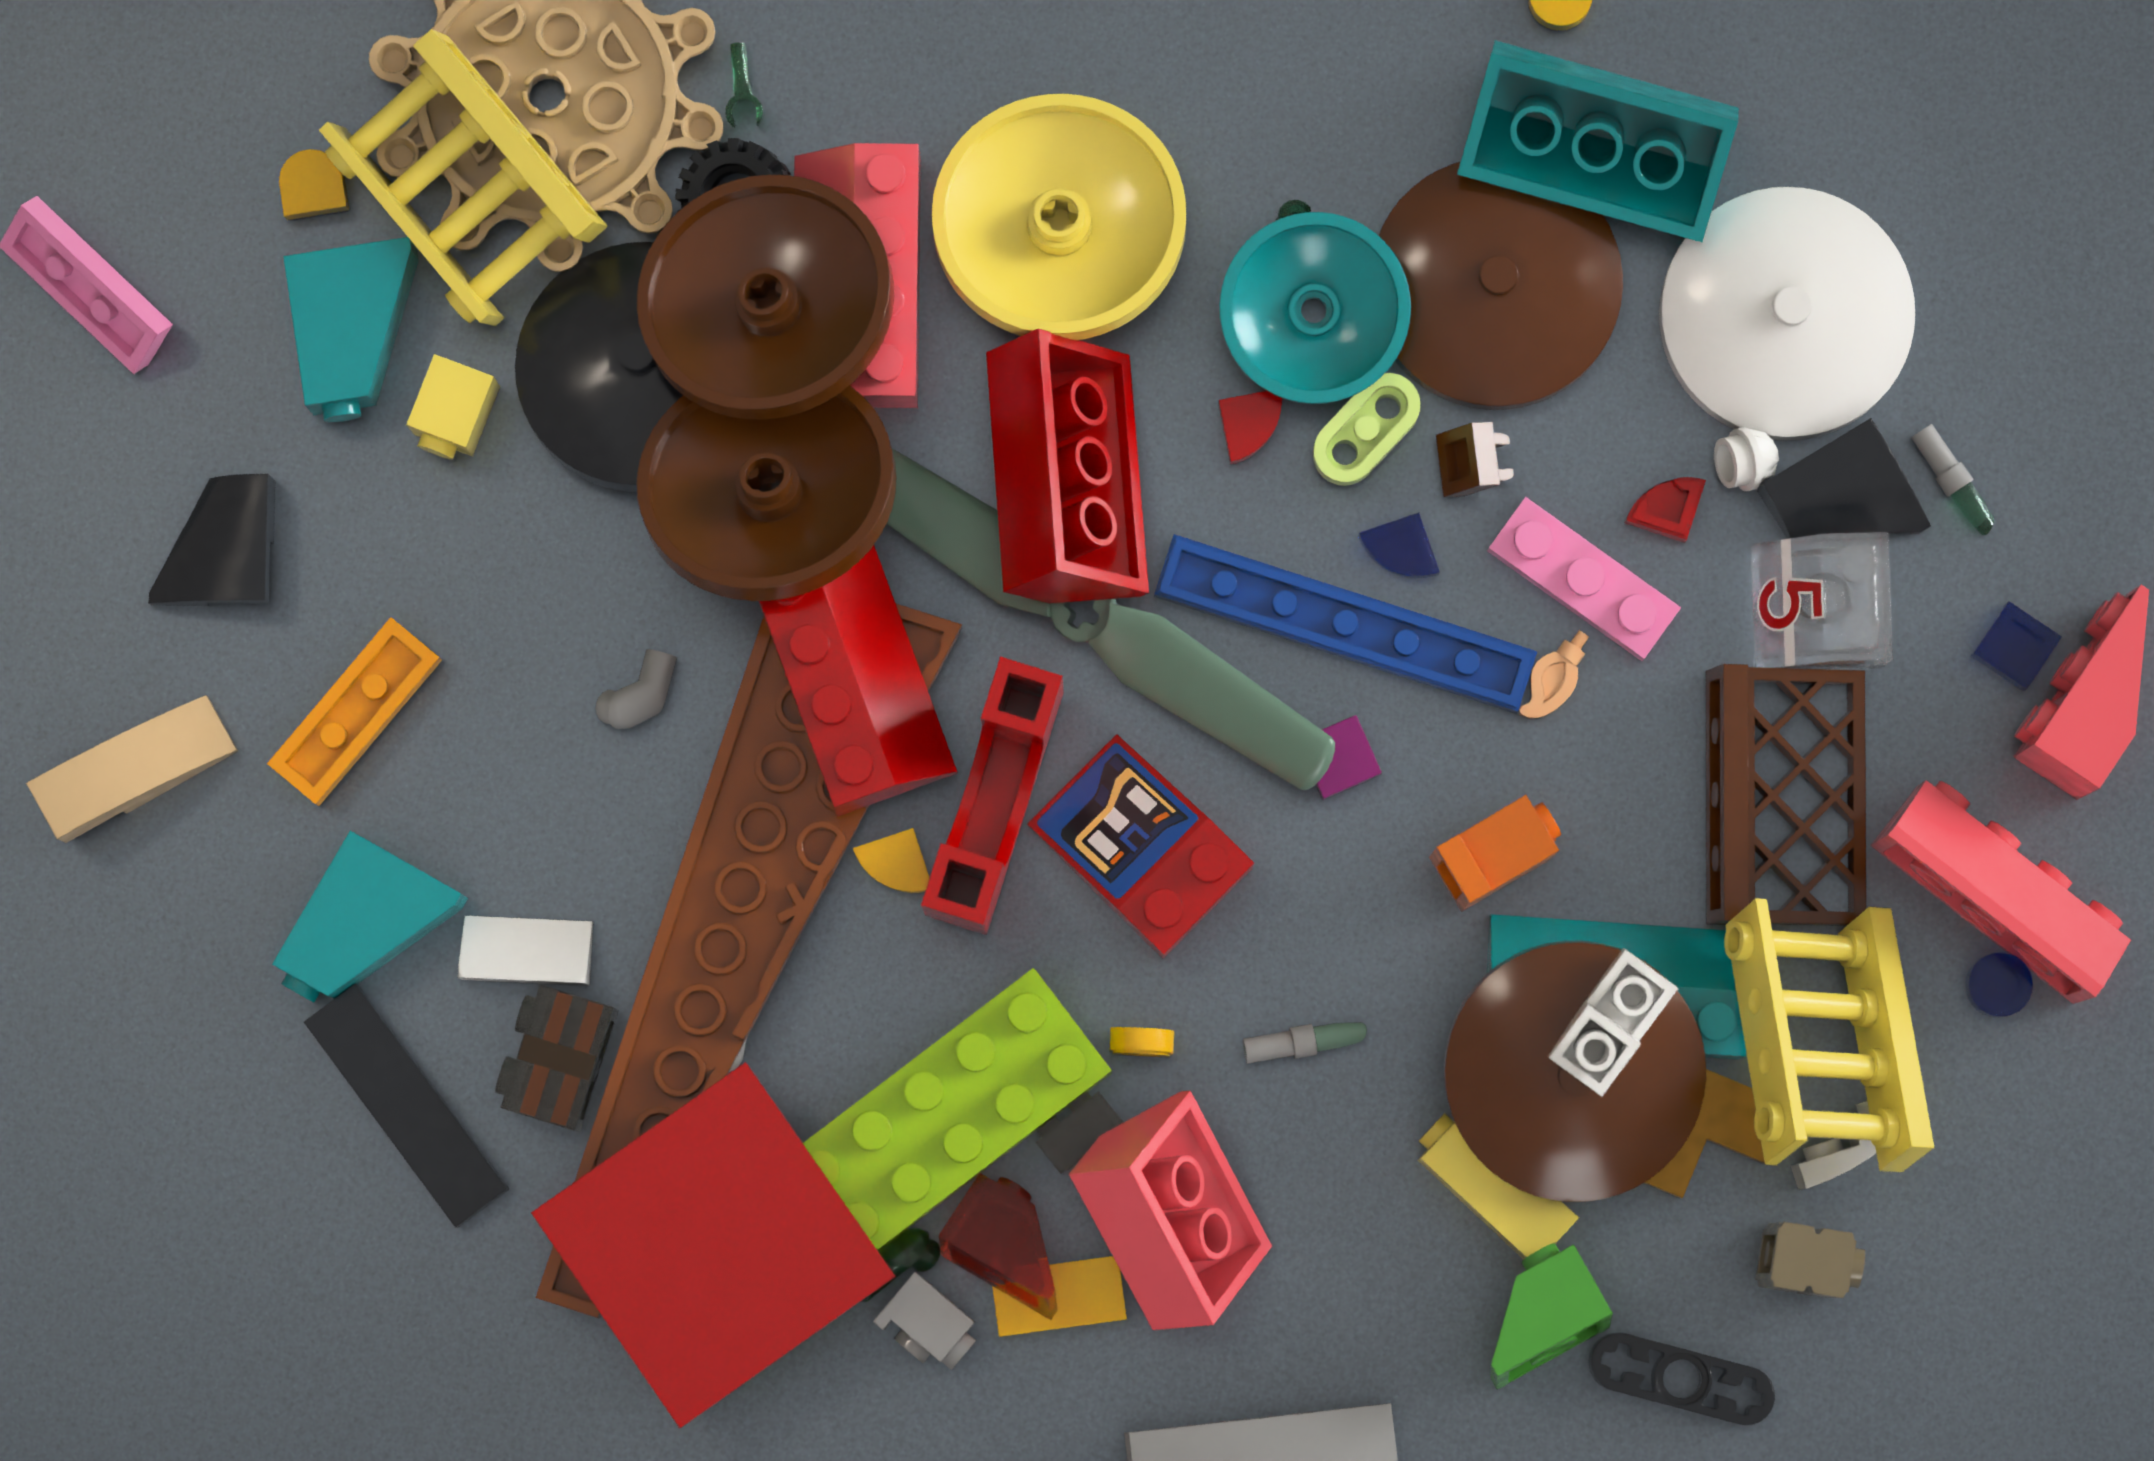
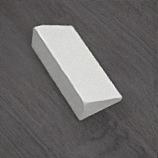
M465 916L458 964V978L474 981L590 986L593 922Z

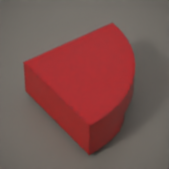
M1262 391L1218 400L1230 465L1252 457L1267 443L1274 433L1280 418L1281 397L1275 396L1268 391Z
M1680 477L1654 486L1635 502L1624 523L1685 543L1706 480L1694 477Z

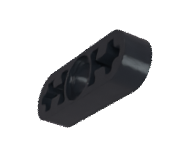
M1611 1333L1605 1335L1593 1345L1589 1354L1590 1372L1595 1381L1602 1387L1741 1425L1756 1424L1769 1415L1775 1402V1391L1771 1380L1765 1373L1756 1368L1630 1334ZM1623 1343L1628 1346L1627 1356L1629 1358L1649 1363L1648 1351L1651 1349L1660 1352L1661 1355L1651 1372L1652 1390L1640 1389L1639 1386L1643 1382L1645 1375L1634 1372H1623L1619 1381L1610 1379L1611 1368L1601 1364L1603 1353L1615 1352L1618 1344ZM1681 1359L1694 1364L1700 1376L1697 1390L1685 1398H1677L1671 1395L1663 1383V1375L1667 1366ZM1711 1367L1723 1369V1373L1717 1381L1723 1384L1740 1386L1744 1376L1753 1379L1752 1390L1761 1393L1759 1405H1748L1744 1414H1739L1735 1412V1400L1714 1394V1407L1704 1406L1702 1403L1712 1386Z

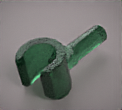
M742 42L733 43L730 45L734 79V96L726 105L725 115L727 121L736 129V122L733 116L734 108L740 102L749 101L756 107V123L759 126L764 119V109L761 102L752 94L746 44Z

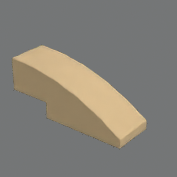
M205 695L137 725L71 758L26 784L55 837L67 843L121 812L128 814L235 754L238 750L209 697Z

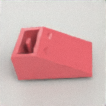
M2139 585L2125 596L2116 592L2110 601L2105 600L2084 630V632L2093 637L2087 647L2081 645L2075 654L2069 653L2049 683L2058 689L2052 700L2046 698L2040 706L2035 705L2014 735L2023 743L2013 758L2076 800L2100 789L2136 735L2149 589L2143 585Z

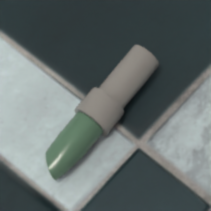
M1362 1022L1332 1023L1314 1027L1312 1024L1289 1027V1031L1244 1038L1245 1060L1247 1064L1291 1056H1294V1059L1316 1056L1317 1052L1338 1049L1361 1042L1366 1036L1367 1028Z

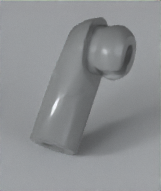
M646 649L638 681L616 692L608 689L598 697L595 708L599 720L605 724H610L615 729H630L658 715L665 705L677 657L668 653Z

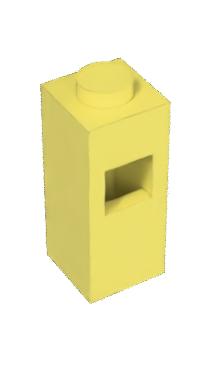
M1445 1113L1420 1138L1419 1142L1427 1150L1418 1161L1523 1260L1534 1252L1550 1244L1557 1243L1579 1219L1562 1201L1550 1200L1521 1191L1492 1173L1468 1147L1458 1130L1455 1120L1453 1121Z

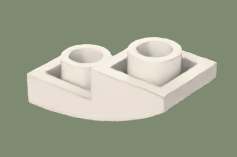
M1623 947L1569 1023L1548 1057L1600 1096H1603L1641 1045L1640 1039L1678 990V987Z
M1867 1101L1856 1104L1858 1113L1869 1114ZM1834 1138L1803 1148L1806 1161L1791 1165L1798 1190L1807 1189L1829 1181L1853 1169L1876 1154L1875 1146L1871 1140L1849 1139L1851 1147L1843 1149L1841 1140Z

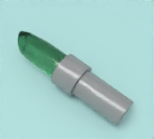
M1933 424L1927 426L1911 437V439L1937 475L1935 480L1946 496H1951L1965 518L1981 535H1987L1993 527L1994 517L1973 485L1972 481L1974 479L1962 462L1958 463Z

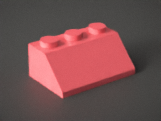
M1191 1090L1181 1091L1100 1135L1069 1173L1071 1180L1152 1330L1214 1325L1272 1247Z

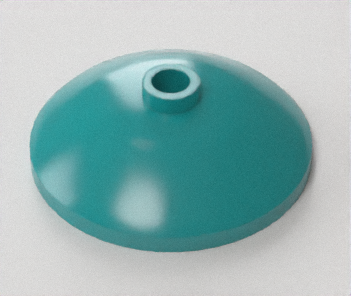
M1304 212L1280 218L1266 225L1251 236L1239 249L1223 281L1219 305L1220 322L1225 342L1232 357L1254 383L1275 396L1286 400L1307 404H1324L1340 401L1362 392L1380 379L1398 357L1408 333L1411 316V297L1409 285L1399 260L1386 242L1375 232L1345 216L1325 212ZM1310 299H1317L1322 302L1326 310L1325 317L1316 323L1305 320L1301 313L1303 303Z

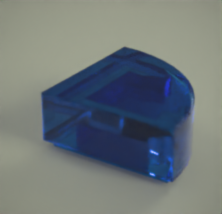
M1419 513L1358 534L1359 540L1368 555L1389 572L1408 578H1428L1437 576L1440 573Z

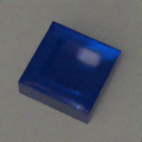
M2008 601L1971 654V657L2022 691H2025L2062 636Z

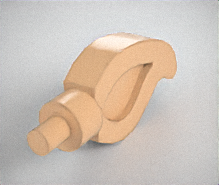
M1579 630L1571 642L1564 640L1557 651L1543 656L1534 664L1530 674L1531 699L1529 703L1519 708V715L1527 719L1544 717L1555 711L1571 696L1578 680L1577 665L1585 655L1581 649L1589 639V636Z

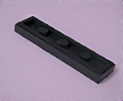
M358 984L352 985L304 1021V1024L455 1228H459L509 1190L508 1186Z

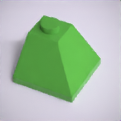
M1553 1243L1522 1260L1521 1263L1526 1271L1516 1276L1491 1363V1380L1497 1390L1610 1328L1613 1313L1574 1244L1559 1251L1556 1243Z

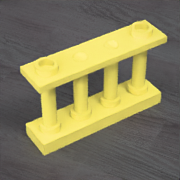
M431 29L413 45L425 60L419 66L421 74L353 135L345 127L331 122H327L319 131L331 144L325 150V153L334 166L348 179L351 180L356 175L448 284L451 290L445 294V297L456 312L468 323H472L477 319L479 323L496 326L504 317L489 300L493 294L559 236L565 240L572 235L574 239L590 243L608 226L447 35ZM451 91L465 108L459 114L461 122L391 183L370 158L369 154L437 93L445 96ZM491 139L506 156L499 162L502 169L432 231L411 207L409 202L478 140L485 144ZM529 187H532L546 204L539 211L542 218L472 279L449 250L517 189L520 188L525 192Z
M1755 898L1725 925L1724 947L1726 955L1731 959L1756 1108L1754 1129L1757 1137L1761 1140L1765 1165H1778L1808 1141L1807 1137L1871 1140L1876 1148L1879 1171L1903 1172L1934 1148L1891 908L1868 907L1843 928L1838 935L1772 930L1767 899ZM1777 957L1839 961L1844 967L1848 994L1782 990ZM1787 1016L1850 1020L1855 1028L1859 1054L1792 1050ZM1797 1076L1860 1080L1865 1086L1869 1114L1802 1110Z

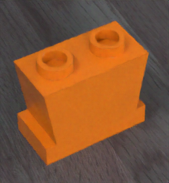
M1524 795L1466 831L1437 846L1429 858L1460 911L1463 912L1487 896L1548 862L1559 851L1555 841L1556 838L1561 836V831L1543 802L1533 807L1527 795Z

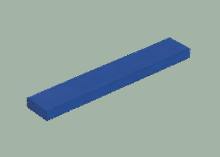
M1175 534L1173 535L1154 593L1156 598L1515 714L1519 711L1537 655L1535 650Z

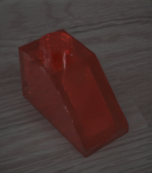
M979 1173L938 1235L942 1257L1051 1320L1058 1310L1056 1292L1035 1204L1030 1202L1032 1197L1023 1187L1010 1179L1000 1177L995 1182Z

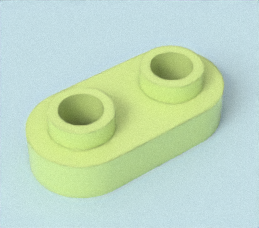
M1385 373L1370 387L1354 395L1317 435L1313 447V461L1319 474L1327 481L1341 486L1353 485L1365 479L1415 425L1420 412V397L1415 386L1401 375ZM1383 398L1393 399L1399 406V414L1392 419L1382 418L1376 412V403ZM1339 444H1348L1354 448L1356 459L1348 465L1339 464L1333 458V449Z

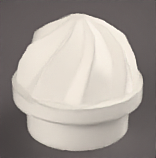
M1744 427L1734 429L1729 434V437L1720 438L1715 444L1714 462L1718 477L1727 488L1739 487L1743 491L1756 490L1766 479L1775 475L1777 462L1779 461V452L1774 441L1765 432Z

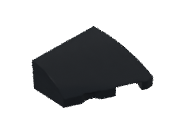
M1872 418L1767 480L1757 490L1787 539L1791 538V544L1819 542L1821 539L1832 538L1862 539L1869 538L1871 535L1909 532L1910 535L1920 534L1931 526L1904 472Z
M238 474L209 479L149 592L148 604L151 606H209V603H269L270 544H274L275 480L269 474Z

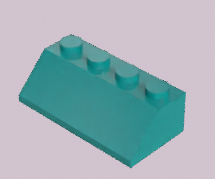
M1495 40L1457 175L1703 242L1738 125L1739 108Z
M1490 914L1486 974L1514 954L1550 942L1583 940L1599 942L1620 949L1624 947L1633 955L1657 969L1667 980L1678 987L1677 991L1685 1000L1698 1025L1704 1045L1705 1058L1738 1060L1747 1055L1731 959L1726 955L1724 947L1726 930Z

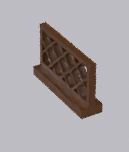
M1722 664L1706 670V925H1726L1755 899V882L1769 868L1794 892L1778 910H1769L1771 924L1847 926L1866 910L1865 670L1748 667V664ZM1754 682L1776 683L1793 701L1772 724L1754 707ZM1792 683L1811 685L1801 693ZM1824 684L1847 685V712L1832 726L1809 700ZM1799 710L1824 734L1803 757L1778 732ZM1755 725L1763 733L1756 741ZM1846 726H1847V741H1846V740L1843 738V736L1840 734V732H1841ZM1769 740L1794 765L1772 788L1755 772V754ZM1830 742L1847 758L1848 775L1834 789L1809 765ZM1800 773L1824 797L1803 821L1778 796ZM1755 789L1763 796L1756 804ZM1847 789L1848 805L1840 798ZM1769 804L1794 829L1772 852L1755 835V818ZM1831 805L1848 822V839L1834 853L1809 828ZM1800 837L1825 861L1803 885L1779 860ZM1755 852L1763 859L1756 868ZM1847 853L1848 868L1840 861ZM1831 869L1848 886V912L1827 911L1810 893ZM1802 900L1811 911L1791 910Z

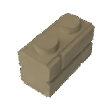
M1789 1222L1769 1223L1762 1232L1755 1280H1757L1759 1287L1797 1292L1798 1294L1822 1298H1843L1846 1292H1849L1850 1287H1860L1864 1271L1865 1250L1855 1248L1857 1240H1854L1853 1233L1826 1228L1814 1229V1226Z

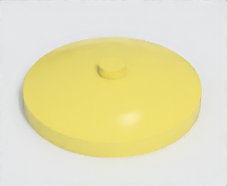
M1045 94L1021 99L1000 107L982 118L960 138L945 160L936 182L932 203V228L937 255L948 281L962 300L982 318L1018 336H1023L1039 328L1071 340H1082L1105 334L1133 320L1146 310L1167 286L1176 270L1185 242L1186 199L1179 171L1170 153L1153 131L1139 119L1113 104L1096 98L1073 94Z

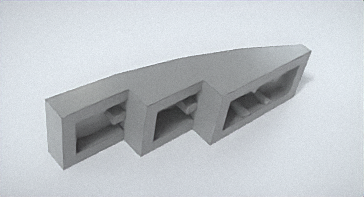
M1391 1403L1124 1433L1127 1461H1398Z

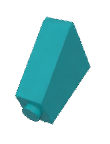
M408 237L283 256L304 403L313 415L323 414L325 422L353 420L362 416L361 408L377 405L419 261L417 248Z
M350 830L272 965L287 973L281 984L315 1003L320 993H323L335 999L352 985L362 982L462 910L468 897Z

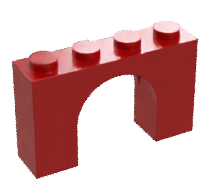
M1000 656L981 715L982 729L964 794L946 844H940L921 903L925 916L987 935L1064 694L1062 675Z

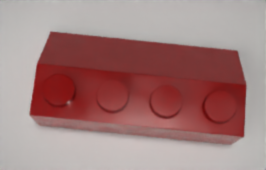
M1039 328L986 352L1003 592L1050 604L1141 597L1148 594L1149 586L1130 355L1084 341L1057 336Z
M874 545L850 570L818 589L786 599L759 601L837 817L958 773Z

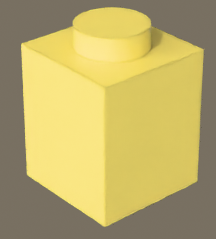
M434 354L406 424L414 435L420 437L417 446L427 452L453 460L456 451L473 457L500 389V385L494 376Z

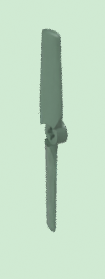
M892 448L897 480L894 504L887 522L890 527L999 605L1051 617L1055 628L1065 638L1075 642H1088L1121 683L1297 788L1308 790L1321 780L1334 756L1335 741L1333 738L1161 615L1118 605L1116 599L1095 600L1092 608L1100 614L1095 624L1084 621L1077 628L1073 624L1076 613L1069 607L1071 602L1050 604L1004 593L997 510Z

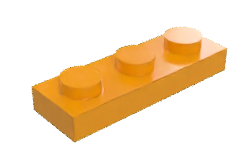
M390 617L267 764L314 804L320 806L440 664L442 659Z

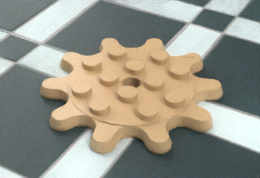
M433 0L437 7V19L432 29L447 35L595 212H617L625 217L630 225L639 232L650 234L661 231L672 218L673 206L669 196L656 180L655 169L658 160L665 152L674 148L705 151L709 149L708 143L716 140L720 141L723 134V121L714 107L686 98L680 91L677 82L678 72L683 63L691 57L703 53L713 43L715 27L710 16L701 9L695 8L683 9L674 14L662 16L648 10L642 0ZM388 35L380 38L373 44L369 53V63L374 74L386 82L407 87L421 74L419 66L425 62L413 47L423 36L419 38H405L398 35ZM544 79H553L560 82L564 87L565 99L562 100L559 106L552 110L541 112L530 103V92L536 83ZM451 91L445 96L437 93L412 116L408 124L396 130L378 146L376 155L378 164L383 171L391 177L398 178L461 122L459 114L465 110L464 106ZM491 139L485 144L478 140L441 173L451 185L452 198L449 207L442 216L440 224L502 169L499 162L506 156ZM529 187L525 192L519 188L452 248L471 250L479 246L486 238L489 230L504 220H518L530 228L542 218L539 211L546 204L532 187ZM572 235L565 240L559 236L537 255V258L544 267L551 271L563 272L570 270L578 264L582 256L583 242L574 239Z

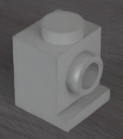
M918 1272L913 1273L873 1321L882 1330H885L893 1321L901 1328L894 1337L901 1346L922 1363L930 1355H933L950 1370L956 1366L976 1342L967 1333L975 1321Z

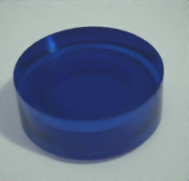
M1998 952L1980 958L1971 966L1966 977L1965 989L1970 1003L1976 1010L1986 1016L2000 1018L2019 1012L2028 1003L2033 990V980L2028 967L2022 960L2012 954Z

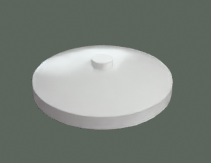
M1773 187L1740 195L1714 209L1711 212L1703 242L1688 238L1684 239L1669 265L1663 282L1659 308L1660 333L1668 362L1676 378L1687 394L1706 413L1732 429L1744 427L1762 431L1772 440H1804L1832 433L1851 424L1869 411L1889 390L1898 377L1911 347L1915 324L1914 294L1906 265L1899 251L1883 229L1866 213L1854 205L1822 191L1799 187Z

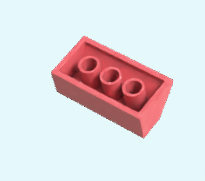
M854 143L794 156V176L813 180L831 187L857 205L868 217L884 245L892 269L894 305L889 329L874 359L850 386L859 392L873 408H918L921 190L919 144Z
M1927 780L1919 784L1870 846L2072 1004L2095 998L2106 984L2131 939L2119 931L2123 925L2122 920L2107 907L2095 900H2092L2088 906L2068 891L2072 885L2070 879L2048 862L2041 860L2036 866L2020 854L2017 849L2021 842L2006 828L1994 821H1990L1985 826L1966 811L1970 802L1956 789L1943 781H1939L1936 786H1933Z

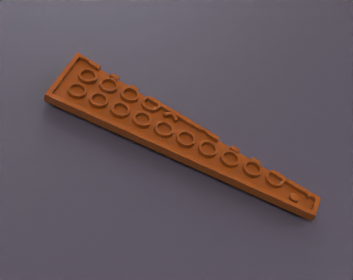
M896 603L929 693L962 630V624ZM764 616L575 1181L728 1075L869 807L866 806L837 817ZM553 1246L536 1298L599 1319L601 1316L600 1312Z

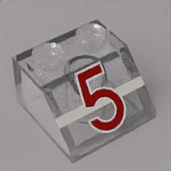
M1888 532L1818 534L1751 545L1755 667L1831 670L1882 669L1893 660Z

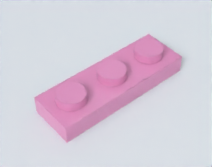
M38 196L20 206L0 242V248L133 374L148 366L173 324Z
M1527 497L1523 499L1487 550V552L1640 661L1646 658L1681 609L1679 605Z

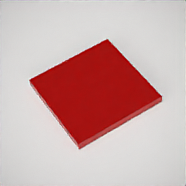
M746 1062L531 1212L679 1428L684 1427L896 1277Z

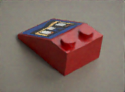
M1117 734L1027 823V826L1162 959L1197 926L1254 866V862L1213 821Z

